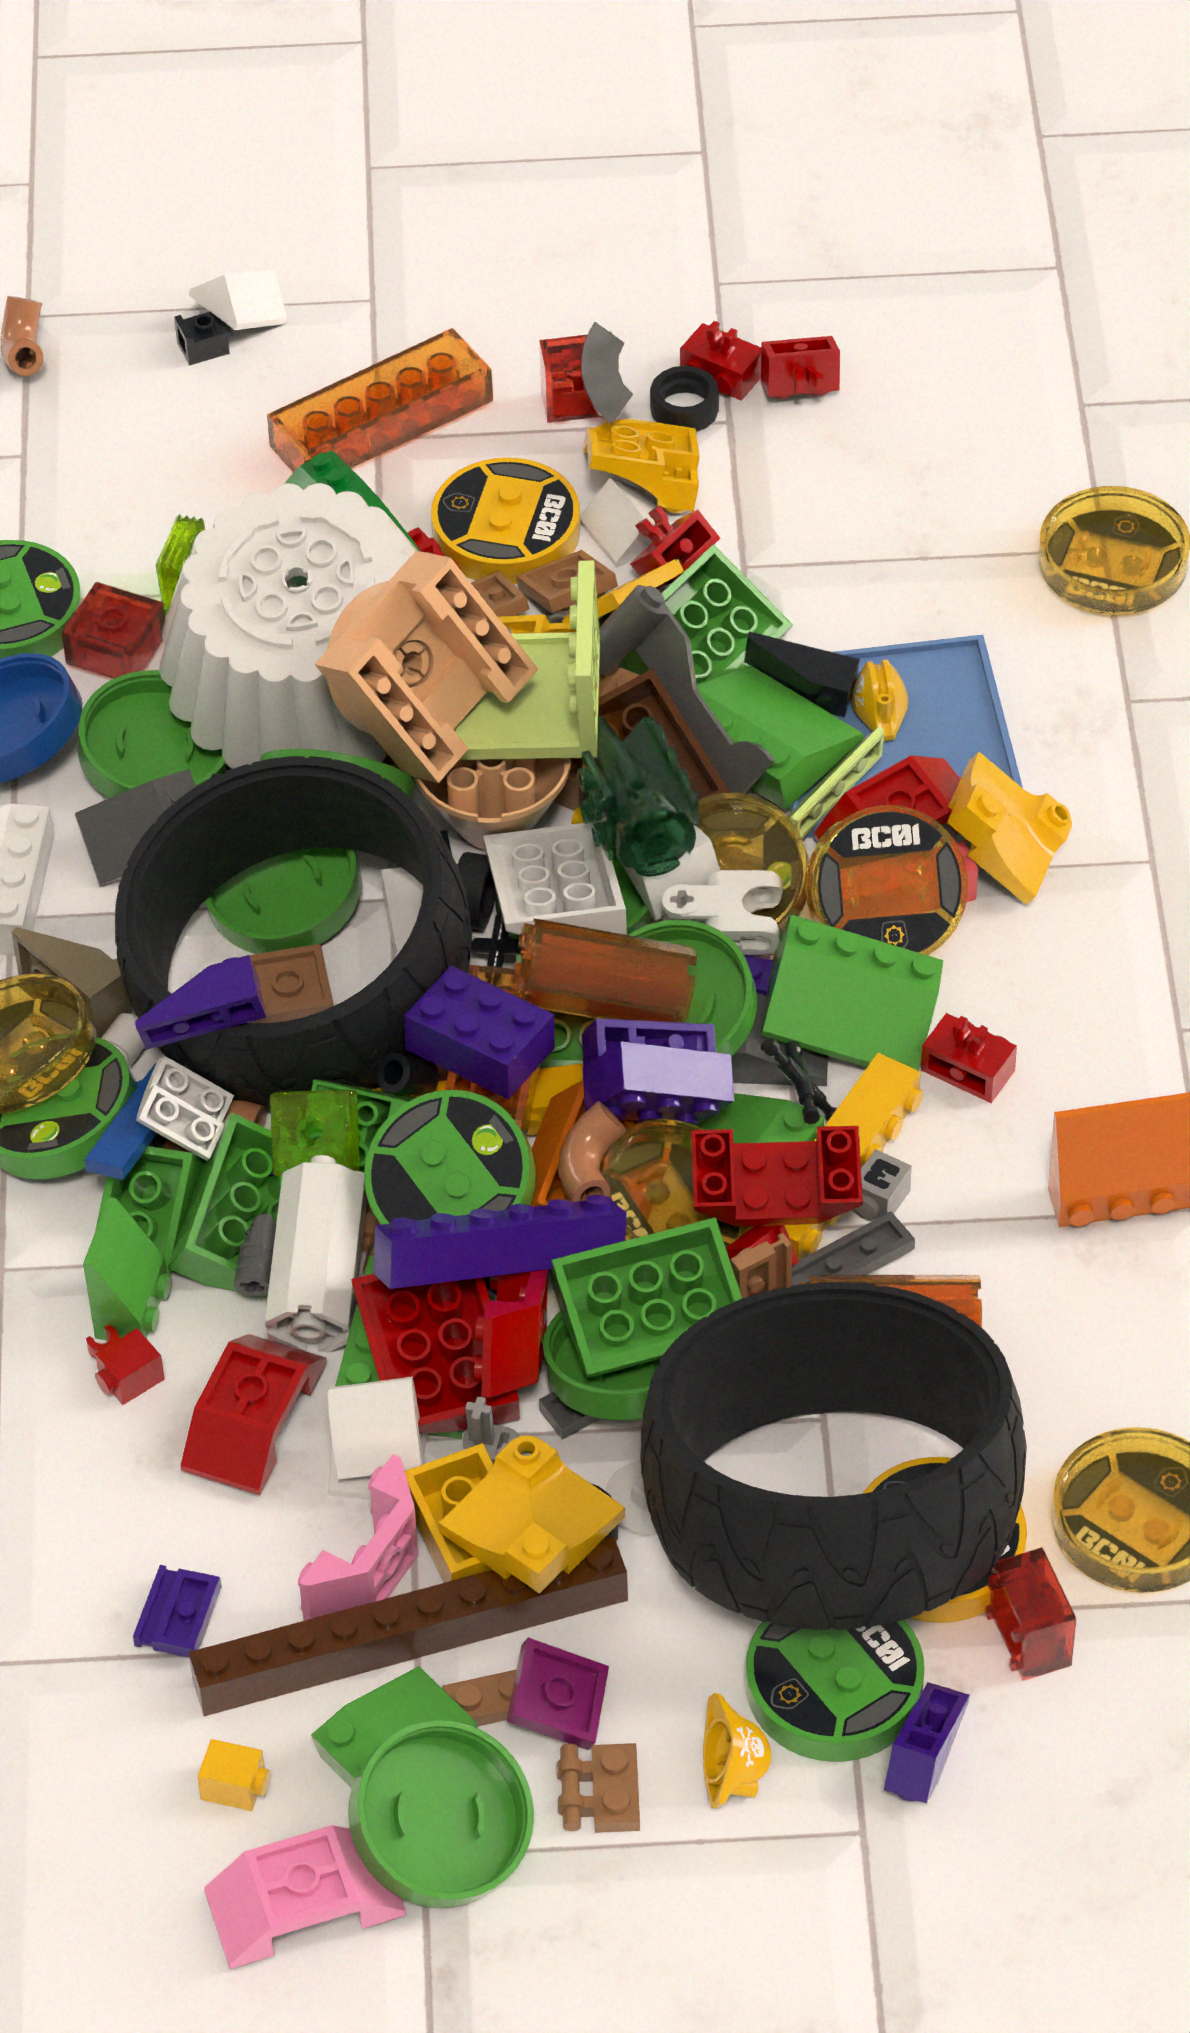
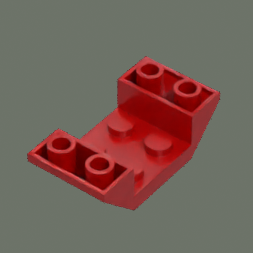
M910 755L846 791L814 831V838L825 852L839 863L841 870L888 859L889 855H891L843 858L829 846L837 834L847 825L870 814L880 812L904 813L927 822L935 829L946 823L956 835L959 832L947 823L952 813V809L948 806L961 778L944 758Z
M859 1126L817 1127L816 1141L733 1143V1129L691 1130L694 1210L713 1218L716 1217V1219L733 1226L820 1224L863 1205Z
M548 1269L490 1276L489 1287L490 1290H497V1301L488 1300L484 1316L477 1315L475 1341L483 1342L482 1355H476L474 1380L482 1381L481 1397L490 1398L538 1383L544 1358L543 1340L547 1329Z
M246 1334L229 1341L194 1407L181 1460V1470L260 1495L277 1462L275 1440L299 1393L311 1395L327 1363V1358L251 1334Z

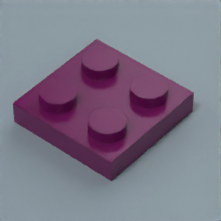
M528 1637L520 1649L507 1722L589 1750L591 1745H594L596 1742L609 1666Z

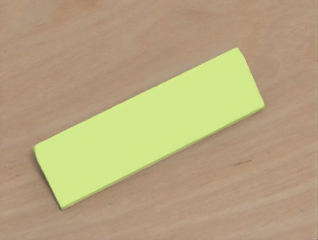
M877 727L862 739L780 822L792 835L797 844L835 806L843 794L850 790L882 757L883 728Z

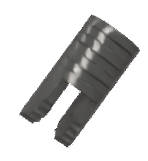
M268 1212L266 1214H258L254 1218L250 1228L247 1229L244 1242L239 1248L233 1286L239 1292L247 1295L262 1296L268 1294L276 1230L275 1218L270 1216Z

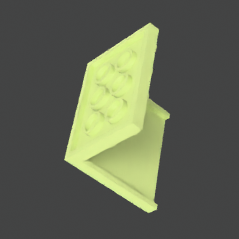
M594 560L579 561L578 577H571V601H577V605H570V629H576V632L511 634L537 666L538 670L509 703L500 701L493 692L487 691L455 728L457 735L469 748L459 760L597 757L600 633Z

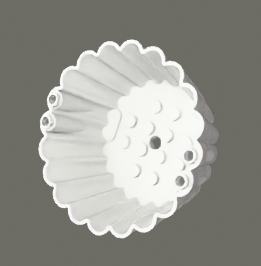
M285 483L276 487L271 495L259 491L248 494L241 501L240 508L228 507L221 510L215 517L213 528L206 529L197 535L190 557L182 567L163 626L162 639L165 643V648L159 667L162 680L167 685L172 686L169 699L170 711L175 717L191 722V738L196 745L207 750L222 749V757L225 763L232 769L246 764L251 765L253 762L260 761L262 754L279 749L324 750L383 762L387 752L373 735L359 730L341 714L332 698L327 679L314 664L327 651L333 627L345 607L367 588L389 581L414 552L418 551L384 510L378 507H369L364 499L355 492L346 491L336 495L329 485L323 483L310 485L304 490L298 485ZM294 576H303L307 579V585L288 588L287 582Z

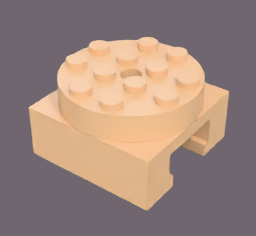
M415 551L389 581L367 588L345 607L333 627L327 651L314 664L327 679L330 693L337 708L353 726L373 735L402 771L410 776L439 783L469 749L454 729L487 691L493 692L500 701L509 703L538 670L537 666L452 558Z

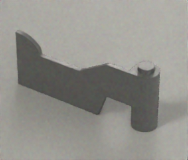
M637 585L599 628V674L609 676L631 650H636L648 669L653 668L730 791L733 807L773 764L775 759L766 749L754 742L740 741L734 743L698 692L689 637L664 603V597L660 591L652 586Z

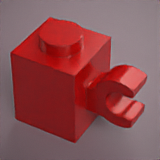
M107 1325L104 1329L108 1342L103 1344L95 1342L91 1336L86 1338L88 1352L96 1359L98 1372L95 1373V1379L99 1387L107 1395L112 1393L122 1405H125L165 1380L161 1354L138 1328L119 1338L117 1330L113 1326Z

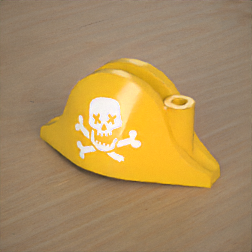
M887 659L881 660L880 664H873L872 661H867L860 671L853 689L851 699L853 709L872 731L877 727L884 729L883 741L895 740L908 709L909 699L906 687L897 670Z
M714 1692L708 1697L703 1742V1772L711 1808H719L727 1801L730 1794L750 1798L756 1797L759 1787L757 1780L764 1776L771 1763V1749L767 1737L762 1730L753 1722L740 1716L732 1709L722 1695Z

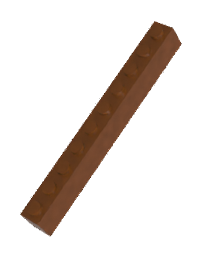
M607 1538L602 1540L570 1574L562 1570L540 1594L512 1574L505 1579L495 1571L489 1570L190 1651L188 1653L192 1680L203 1716L212 1715L628 1601L627 1570L615 1538Z

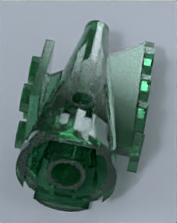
M598 716L597 757L593 758L590 750L583 751V768L577 771L579 785L585 795V800L579 803L583 822L591 824L593 841L596 847L602 846L609 861L617 859V847L618 856L627 869L628 867L635 869L638 875L645 877L666 874L680 865L678 859L686 851L690 854L694 848L696 841L694 826L700 824L698 791H692L685 768H680L675 748L668 746L662 724H656L651 716L643 717L625 740L622 741L609 726L606 719Z

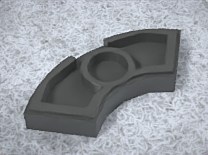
M594 322L582 348L580 364L582 380L590 403L597 413L612 425L633 396V393L624 385L619 373V355L625 343L600 324Z

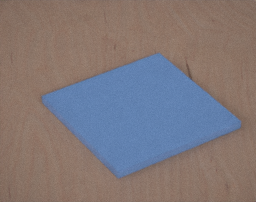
M983 634L833 652L860 659L858 675L867 661H872L873 664H880L881 660L887 659L902 678L909 699L907 712L895 740L883 741L882 757L852 788L910 755L944 758L961 778L969 759L978 752L983 754L1023 788ZM850 701L845 717L834 715L862 732L864 738L872 732L855 713L852 701ZM836 765L789 807V811L791 812ZM828 813L811 829V831L804 838L814 837V831L821 824V822L828 815Z

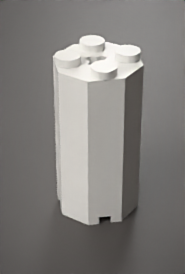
M314 1156L311 1159V1163L303 1162L282 1174L265 1326L268 1327V1339L304 1351L307 1349V1343L319 1344L318 1351L331 1352L346 1345L356 1306V1297L351 1279L359 1277L367 1207L364 1173L353 1171L341 1164H336V1161L329 1156Z

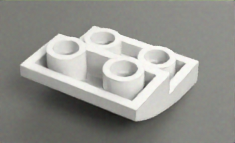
M162 1056L157 1061L138 1110L136 1121L208 1161L224 1129L225 1124L222 1122L234 1095L168 1057Z
M413 1377L336 1386L327 1389L330 1431L337 1480L371 1476L379 1466L384 1467L393 1454L401 1457L404 1471L425 1464L418 1428L420 1415Z

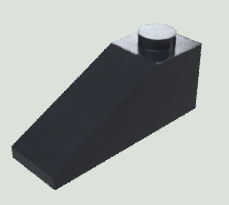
M749 631L744 663L753 666L830 714L846 716L858 676L860 659Z

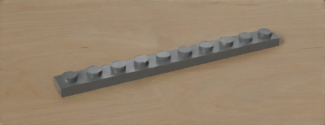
M890 1211L800 1259L796 1265L792 1266V1286L823 1282L852 1283L915 1249V1238ZM554 1392L539 1399L540 1411L561 1438L599 1419L568 1407Z

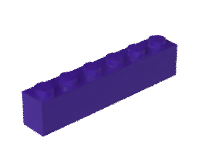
M591 1195L585 1201L570 1202L556 1199L549 1201L548 1205L532 1207L526 1204L511 1205L509 1210L474 1209L470 1211V1214L459 1216L438 1213L432 1215L431 1219L417 1221L409 1218H396L391 1221V1224L375 1225L373 1274L389 1289L547 1270L551 1269L553 1259L625 1241L627 1212L614 1203L610 1197Z

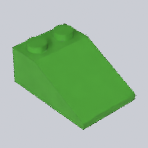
M734 1093L733 1103L720 1110L718 1115L709 1117L699 1123V1127L692 1130L733 1129V1143L814 1141L817 1127H824V1117L820 1115L817 1123L808 1124L804 1121L802 1115L804 1107L790 1100ZM688 1130L676 1146L692 1152L691 1130Z
M147 1146L124 1180L106 1176L96 1228L108 1197L117 1198L163 1254L166 1273L171 1275L172 1270L167 1267L204 1162L191 1152Z
M108 1197L83 1262L95 1339L108 1341L104 1329L107 1325H111L117 1330L119 1338H122L136 1328L147 1338L149 1332L154 1333L156 1331L160 1314L158 1306L161 1299H167L169 1296L172 1277L166 1273L163 1254L117 1198Z
M418 1666L344 1705L313 1732L311 1736L320 1757L352 1789L354 1780L368 1757L391 1735L407 1726L429 1720H450L465 1723L476 1728L479 1726L457 1702Z

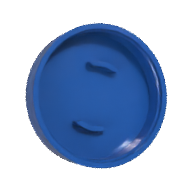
M24 653L0 659V783L23 776L48 761L70 739L79 723L82 712L80 692L65 667L58 660L48 655Z

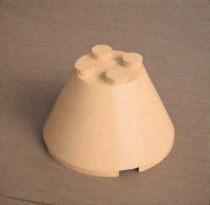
M570 758L458 760L439 783L415 777V780L423 795L466 842L483 849L486 853L483 842L484 835L531 830L534 828L564 787L569 776L571 760Z

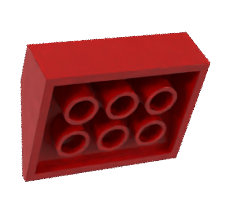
M373 1273L351 1279L379 1381L413 1377L420 1415L418 1421L419 1434L466 1431L468 1429L466 1404L467 1402L475 1403L477 1397H481L482 1381L474 1380L476 1355H482L483 1342L475 1341L477 1315L484 1316L488 1300H490L484 1278L389 1289ZM516 1390L490 1398L484 1397L486 1398V1405L491 1406L493 1424L499 1425L520 1419L519 1398Z

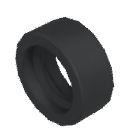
M677 366L662 371L654 378L650 387L652 418L657 423L696 428V432L707 428L715 421L719 412L717 381L710 373L692 366ZM684 392L697 394L704 398L701 403L686 407L675 406L665 401L668 396Z
M464 852L457 866L466 891L471 929L483 930L489 923L493 911L496 890L487 855Z

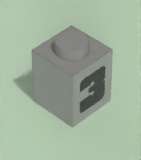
M875 1149L861 1169L863 1205L853 1210L868 1219H877L890 1211L895 1214L911 1191L912 1165Z

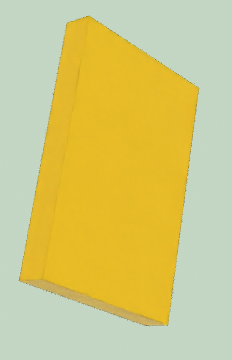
M674 559L597 599L598 617L617 609L637 585L655 588L683 573L684 570L679 560L676 561ZM570 614L563 617V623L570 622Z

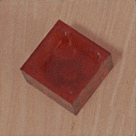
M587 334L539 340L541 395L547 423L601 417L590 403L582 380L581 353Z
M95 582L61 632L66 664L113 679L128 673L143 671L163 641L162 630L166 620L164 602Z
M1043 1547L997 1561L995 1566L992 1567V1576L987 1578V1585L991 1593L990 1605L985 1607V1615L988 1620H994L1011 1656L1009 1659L1011 1671L1017 1670L1022 1681L1072 1666L1077 1618Z

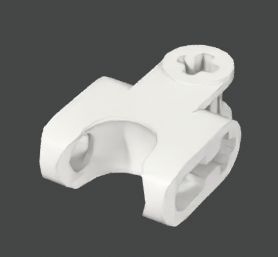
M716 871L708 877L707 885L679 884L668 888L662 897L663 910L666 912L664 921L684 919L701 922L727 935L740 948L743 955L771 954L777 950L780 942L778 925L771 917L753 915L751 913L756 910L777 906L781 900L783 883L779 875L773 871ZM681 897H685L686 905L682 906Z

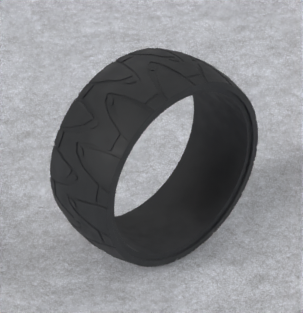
M304 756L271 758L228 770L223 775L219 774L203 782L179 798L176 804H172L156 819V823H153L144 833L126 864L128 867L124 869L119 884V892L117 893L115 904L116 954L127 996L135 1014L139 1019L171 995L168 991V974L179 937L201 904L229 879L266 859L298 850L342 848L370 853L403 868L423 885L421 907L409 938L399 954L374 981L345 1001L306 1017L273 1023H244L162 1045L157 1048L169 1059L233 1094L232 1100H242L263 1105L266 1111L275 1112V1109H281V1112H293V1109H308L314 1079L366 1089L379 1088L376 1077L377 1066L386 1054L399 1052L416 1055L406 1050L404 1015L451 965L466 973L469 971L472 930L466 891L463 886L462 877L459 874V868L441 833L421 808L385 777L383 779L381 775L367 768L337 759L332 760L331 758L309 756V758Z
M823 1282L794 1285L790 1288L782 1287L737 1300L710 1313L708 1317H703L689 1327L687 1331H684L663 1354L652 1376L641 1425L640 1461L645 1497L651 1521L670 1563L690 1586H694L695 1590L720 1606L738 1614L743 1613L744 1616L766 1623L768 1621L771 1624L813 1630L835 1628V1630L889 1624L920 1615L923 1611H931L949 1602V1599L953 1600L969 1590L990 1571L991 1566H995L1009 1543L1024 1493L1027 1444L1025 1431L1023 1430L1024 1422L1021 1402L1006 1359L989 1334L972 1319L962 1313H958L956 1309L940 1301L936 1302L927 1296L883 1285L880 1287L877 1284L852 1282V1284L848 1282ZM828 1411L869 1412L913 1421L945 1435L963 1448L960 1453L947 1463L915 1480L875 1492L833 1497L790 1495L764 1490L734 1480L703 1462L724 1443L757 1426L791 1416Z

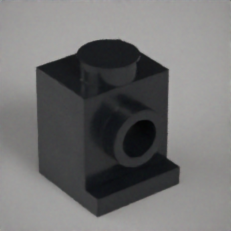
M209 311L183 319L181 315L174 316L177 344L189 366L230 354L228 338L233 337L232 328Z

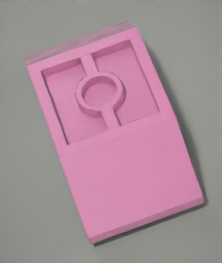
M393 1454L385 1466H379L370 1478L368 1489L371 1492V1514L373 1515L375 1535L367 1546L362 1545L358 1548L352 1563L322 1550L314 1563L309 1562L302 1569L298 1578V1586L300 1587V1608L303 1613V1621L389 1598L419 1556L415 1507L401 1457Z
M335 1825L244 1851L204 1887L229 1969L274 1956L272 1937L351 1913H357L362 1929L406 1916L402 1899L381 1885L363 1864L354 1846L350 1829Z

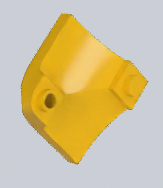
M617 419L612 425L605 422L593 428L587 426L583 449L584 453L588 454L590 469L615 474L638 484L656 497L657 506H661L668 512L682 513L684 510L694 511L699 488L697 468L700 458L696 428L636 419Z
M978 752L969 759L948 807L952 809V813L947 823L972 843L967 856L1023 903L1027 904L1036 897L1055 852L1067 840L1072 828L1070 812L1048 793L1033 795L1025 791L983 754Z
M525 1435L513 1439L496 1455L493 1467L485 1478L439 1522V1533L503 1578L507 1579L512 1574L540 1594L562 1570L570 1574L625 1518V1507L569 1469L560 1459L557 1450L537 1437ZM531 1453V1455L529 1456H523L521 1454Z

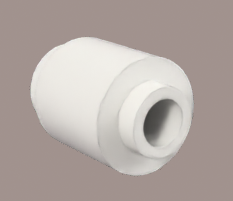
M121 1013L101 1039L110 1042L118 1048L130 1067L145 1046L135 1026V1021L138 1019L137 1015L134 1013Z

